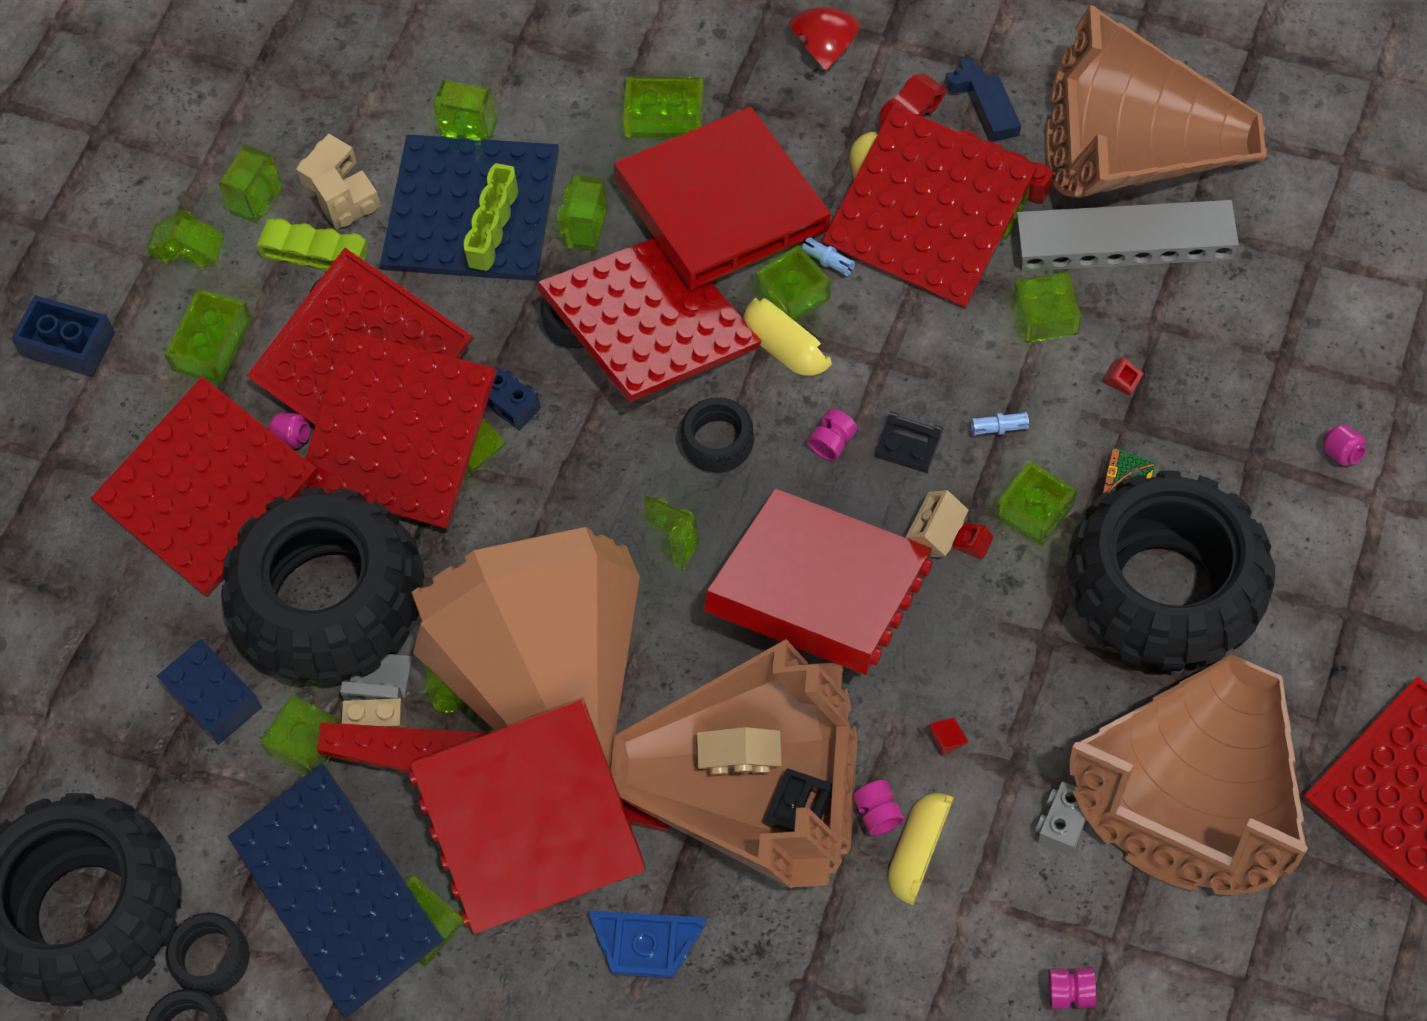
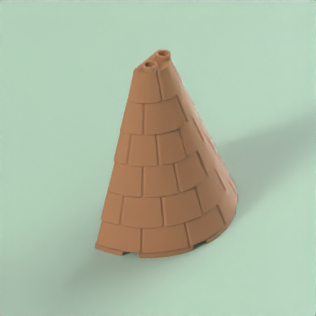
M1090 5L1075 27L1078 34L1074 45H1067L1061 58L1049 101L1055 107L1051 119L1046 120L1047 166L1053 171V175H1055L1053 185L1060 193L1069 197L1080 198L1099 192H1108L1161 179H1171L1223 166H1234L1253 161L1262 162L1265 159L1267 148L1265 147V127L1262 114L1247 106L1209 79L1204 78L1178 59L1174 60L1122 23H1116L1098 10L1096 6Z
M1230 654L1206 669L1179 682L1178 685L1153 697L1152 701L1099 728L1098 733L1080 742H1075L1072 747L1070 775L1075 777L1077 786L1075 787L1074 795L1085 818L1107 845L1115 843L1126 852L1124 858L1126 861L1161 881L1194 891L1197 886L1212 888L1216 895L1251 893L1273 886L1278 877L1285 873L1288 875L1292 873L1308 849L1302 827L1304 818L1294 769L1296 760L1291 739L1292 731L1287 711L1283 677L1249 661Z

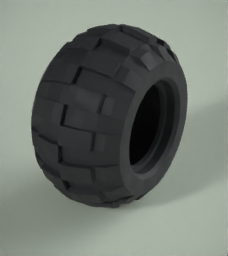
M1171 470L1159 471L1156 477L1146 478L1144 475L1140 476L1139 474L1121 481L1116 486V490L1110 494L1105 492L1087 508L1085 516L1075 527L1069 546L1066 568L1072 602L1079 617H1084L1088 622L1090 634L1104 648L1106 646H1113L1119 650L1122 660L1139 667L1142 661L1157 664L1160 671L1169 672L1181 671L1186 664L1195 663V665L1199 664L1201 668L1225 657L1227 651L1232 648L1235 650L1247 641L1256 631L1259 622L1266 613L1275 583V565L1270 554V541L1262 523H1257L1255 519H1251L1252 511L1250 506L1236 493L1227 495L1219 490L1218 482L1199 475L1198 480L1181 477V472ZM1159 546L1178 548L1194 556L1204 566L1211 581L1212 595L1203 601L1190 605L1158 603L1137 592L1124 578L1122 570L1134 555L1145 549Z
M322 487L302 489L300 496L284 500V497L281 496L265 505L267 510L259 518H249L238 531V544L233 546L232 550L228 549L223 565L222 577L225 583L222 585L221 590L222 607L235 639L247 655L262 668L270 671L274 670L278 672L280 677L304 684L311 679H319L324 685L342 683L347 675L362 671L364 676L380 667V659L388 652L396 653L402 647L410 634L408 628L413 620L417 621L419 616L412 591L418 587L423 588L425 576L421 557L410 532L401 525L398 517L375 500L373 503H370L359 492L345 488L335 490L334 493L325 492ZM329 552H343L361 558V573L355 587L343 600L333 606L320 610H301L286 604L277 596L278 590L289 572L311 557Z
M67 793L65 797H61L60 801L51 802L50 799L46 798L35 801L25 806V814L12 822L5 819L0 824V984L21 998L35 1002H49L52 1006H82V1001L93 997L98 1001H104L122 993L121 986L135 976L141 980L156 965L153 960L160 947L168 945L173 932L176 930L174 915L176 908H180L181 879L177 873L175 855L167 840L153 822L137 812L131 805L109 797L98 799L93 794ZM86 866L103 867L121 877V888L117 902L109 916L99 927L88 935L72 942L46 944L38 927V910L45 892L55 880L73 869Z

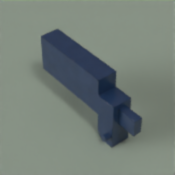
M972 58L959 61L961 70L956 68L954 72L946 73L944 84L949 92L960 93L969 91L991 142L1019 136L1022 126L999 75L986 78L982 67H976Z

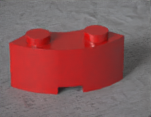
M926 74L912 75L906 81L904 89L883 105L880 112L882 115L878 123L883 125L893 104L924 117L927 114L931 117L942 102L948 89Z

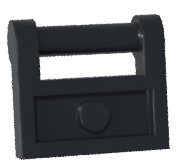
M891 411L876 448L875 457L928 474L944 427L938 425L932 427L899 417V413ZM898 427L930 437L929 443L895 433L894 430Z
M787 768L766 816V825L786 832H795L796 808H804L812 790L819 792L812 812L822 819L830 798H832L833 784Z

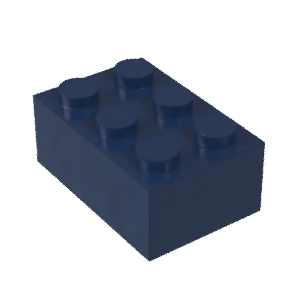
M34 295L11 339L22 356L93 376L115 331L107 315Z
M199 639L156 676L164 689L217 745H220L262 708L256 695L202 639Z

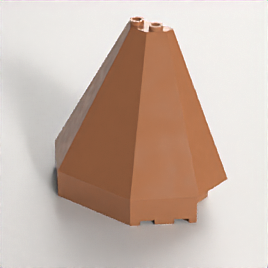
M583 527L482 548L466 555V562L456 569L450 566L433 577L434 584L431 586L418 587L412 591L422 620L413 654L495 730L583 697L610 768L611 752L616 734L640 575H638L626 545L621 544L617 546L613 539L602 534L595 536L591 529Z
M785 639L616 734L611 752V773L621 800L791 889L792 887L827 886L829 883V873H835L842 863L841 854H848L850 851L858 736L856 727L849 725L848 712L852 708L847 687L841 688L843 667L836 663L808 665V662ZM743 727L780 731L782 766L770 767V773L735 772L734 768H728V774L712 775L710 769L698 768V732ZM787 768L833 784L832 798H830L822 819L812 812L819 795L817 791H811L804 808H796L795 832H786L766 825L765 822Z

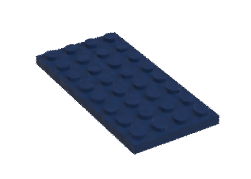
M323 763L319 764L228 835L233 846L336 1006L345 1017H349L445 941Z

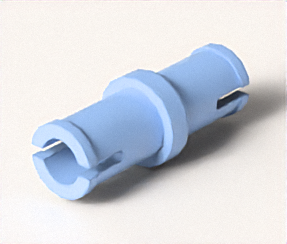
M811 237L806 239L809 246L805 243L802 246L803 253L819 260L820 264L824 267L830 266L845 276L851 273V271L847 270L848 268L854 269L855 261L837 253L836 248L832 246L826 247Z
M1027 412L1009 415L995 413V416L971 418L973 436L996 432L998 435L1005 434V431L1029 429V425H1027L1029 424Z

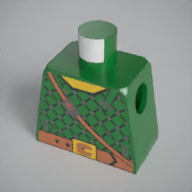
M1112 447L1103 493L1107 492L1110 494L1116 490V486L1121 481L1139 474L1140 476L1144 475L1146 478L1153 477L1155 463Z

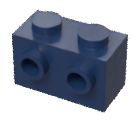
M497 366L495 368L497 373L486 407L520 431L541 409L539 394L532 386H525L520 383L512 372L508 370L505 372Z

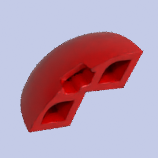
M830 7L806 10L789 21L794 33L804 42L806 49L825 70L846 50L860 27V22L855 17L845 11Z

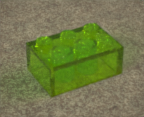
M626 77L623 112L625 137L675 138L688 133L692 129L702 127L705 108L704 77Z
M196 289L165 353L172 371L199 379L203 376L210 382L222 384L253 319L246 301Z

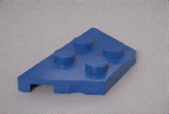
M605 911L589 912L591 922L613 975L674 978L706 926V917Z

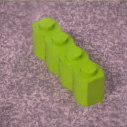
M495 163L488 172V185L481 192L479 198L480 207L473 214L472 229L464 239V250L469 268L488 271L495 261V248L498 247L503 238L502 227L508 222L511 214L510 205L513 204L518 195V184L514 166Z
M281 218L276 220L268 219L257 243L258 251L262 257L275 261H287L299 266H311L324 271L329 269L344 248H347L364 261L369 251L366 240L358 234L341 235L336 230L330 228L316 230L311 225L305 223L291 225L288 221Z

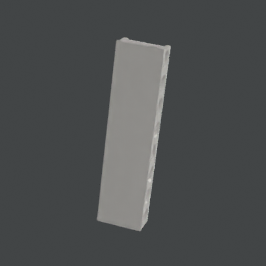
M1232 200L1017 212V230L1019 232L1022 271L1234 260L1236 249L1239 246ZM1221 248L1230 249L1229 251L1224 253L1216 252V250ZM1192 250H1203V252L1199 254L1189 253ZM1167 251H1176L1175 254L1170 256L1162 255V253ZM1143 252L1150 253L1149 255H1147V256H1145V257H1136V256H1135V255L1138 254V253H1143ZM1113 254L1122 255L1120 258L1117 259L1108 258V256ZM1084 256H1096L1092 260L1081 259ZM1059 257L1069 258L1068 260L1063 262L1054 261L1056 258ZM1031 259H1042V260H1041L1040 262H1038V263H1028V262H1027L1028 260H1031Z

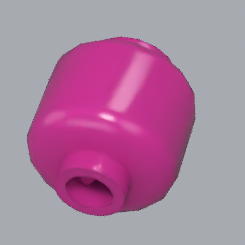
M280 412L274 416L268 425V429L292 449L302 447L308 441L311 433L307 420L301 414Z
M1346 424L1338 425L1337 427L1330 428L1324 435V452L1337 463L1343 466L1357 464L1365 456L1367 450L1365 437Z

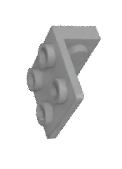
M386 654L380 659L381 666L364 676L362 671L353 673L350 682L342 681L340 693L344 701L401 698L404 705L413 663L412 657Z

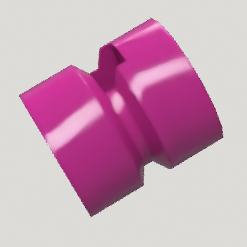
M829 409L819 422V426L814 429L807 439V444L814 453L823 459L836 461L845 449V443L850 442L858 427L853 419L844 412L837 409Z
M886 780L869 783L857 790L853 795L858 811L861 814H865L863 821L871 836L890 832L905 821L899 804L891 801L894 794Z
M1063 968L1049 969L1048 991L1050 1009H1065L1071 1003H1074L1077 1009H1095L1096 982L1094 969L1075 968L1072 974Z

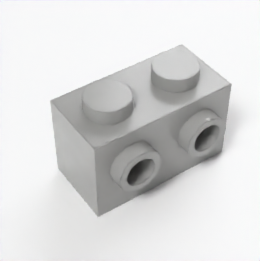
M1062 781L1058 790L1052 789L1047 802V806L1051 807L1047 816L1041 815L1036 832L1040 833L1039 844L1072 857L1087 819L1075 798V786Z

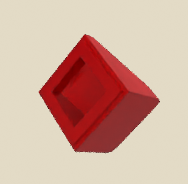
M1122 357L1111 363L1102 382L1125 394L1132 395L1144 373L1125 357Z
M963 523L952 543V548L983 559L993 540V535L985 525Z
M955 718L929 724L928 732L942 756L968 744V740Z

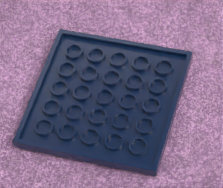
M406 134L380 261L381 270L537 281L559 155L558 144ZM495 163L514 166L518 184V195L513 204L510 205V218L502 227L503 238L498 247L495 248V261L488 271L469 268L464 250V239L472 229L473 214L480 207L479 198L481 192L488 185V172Z

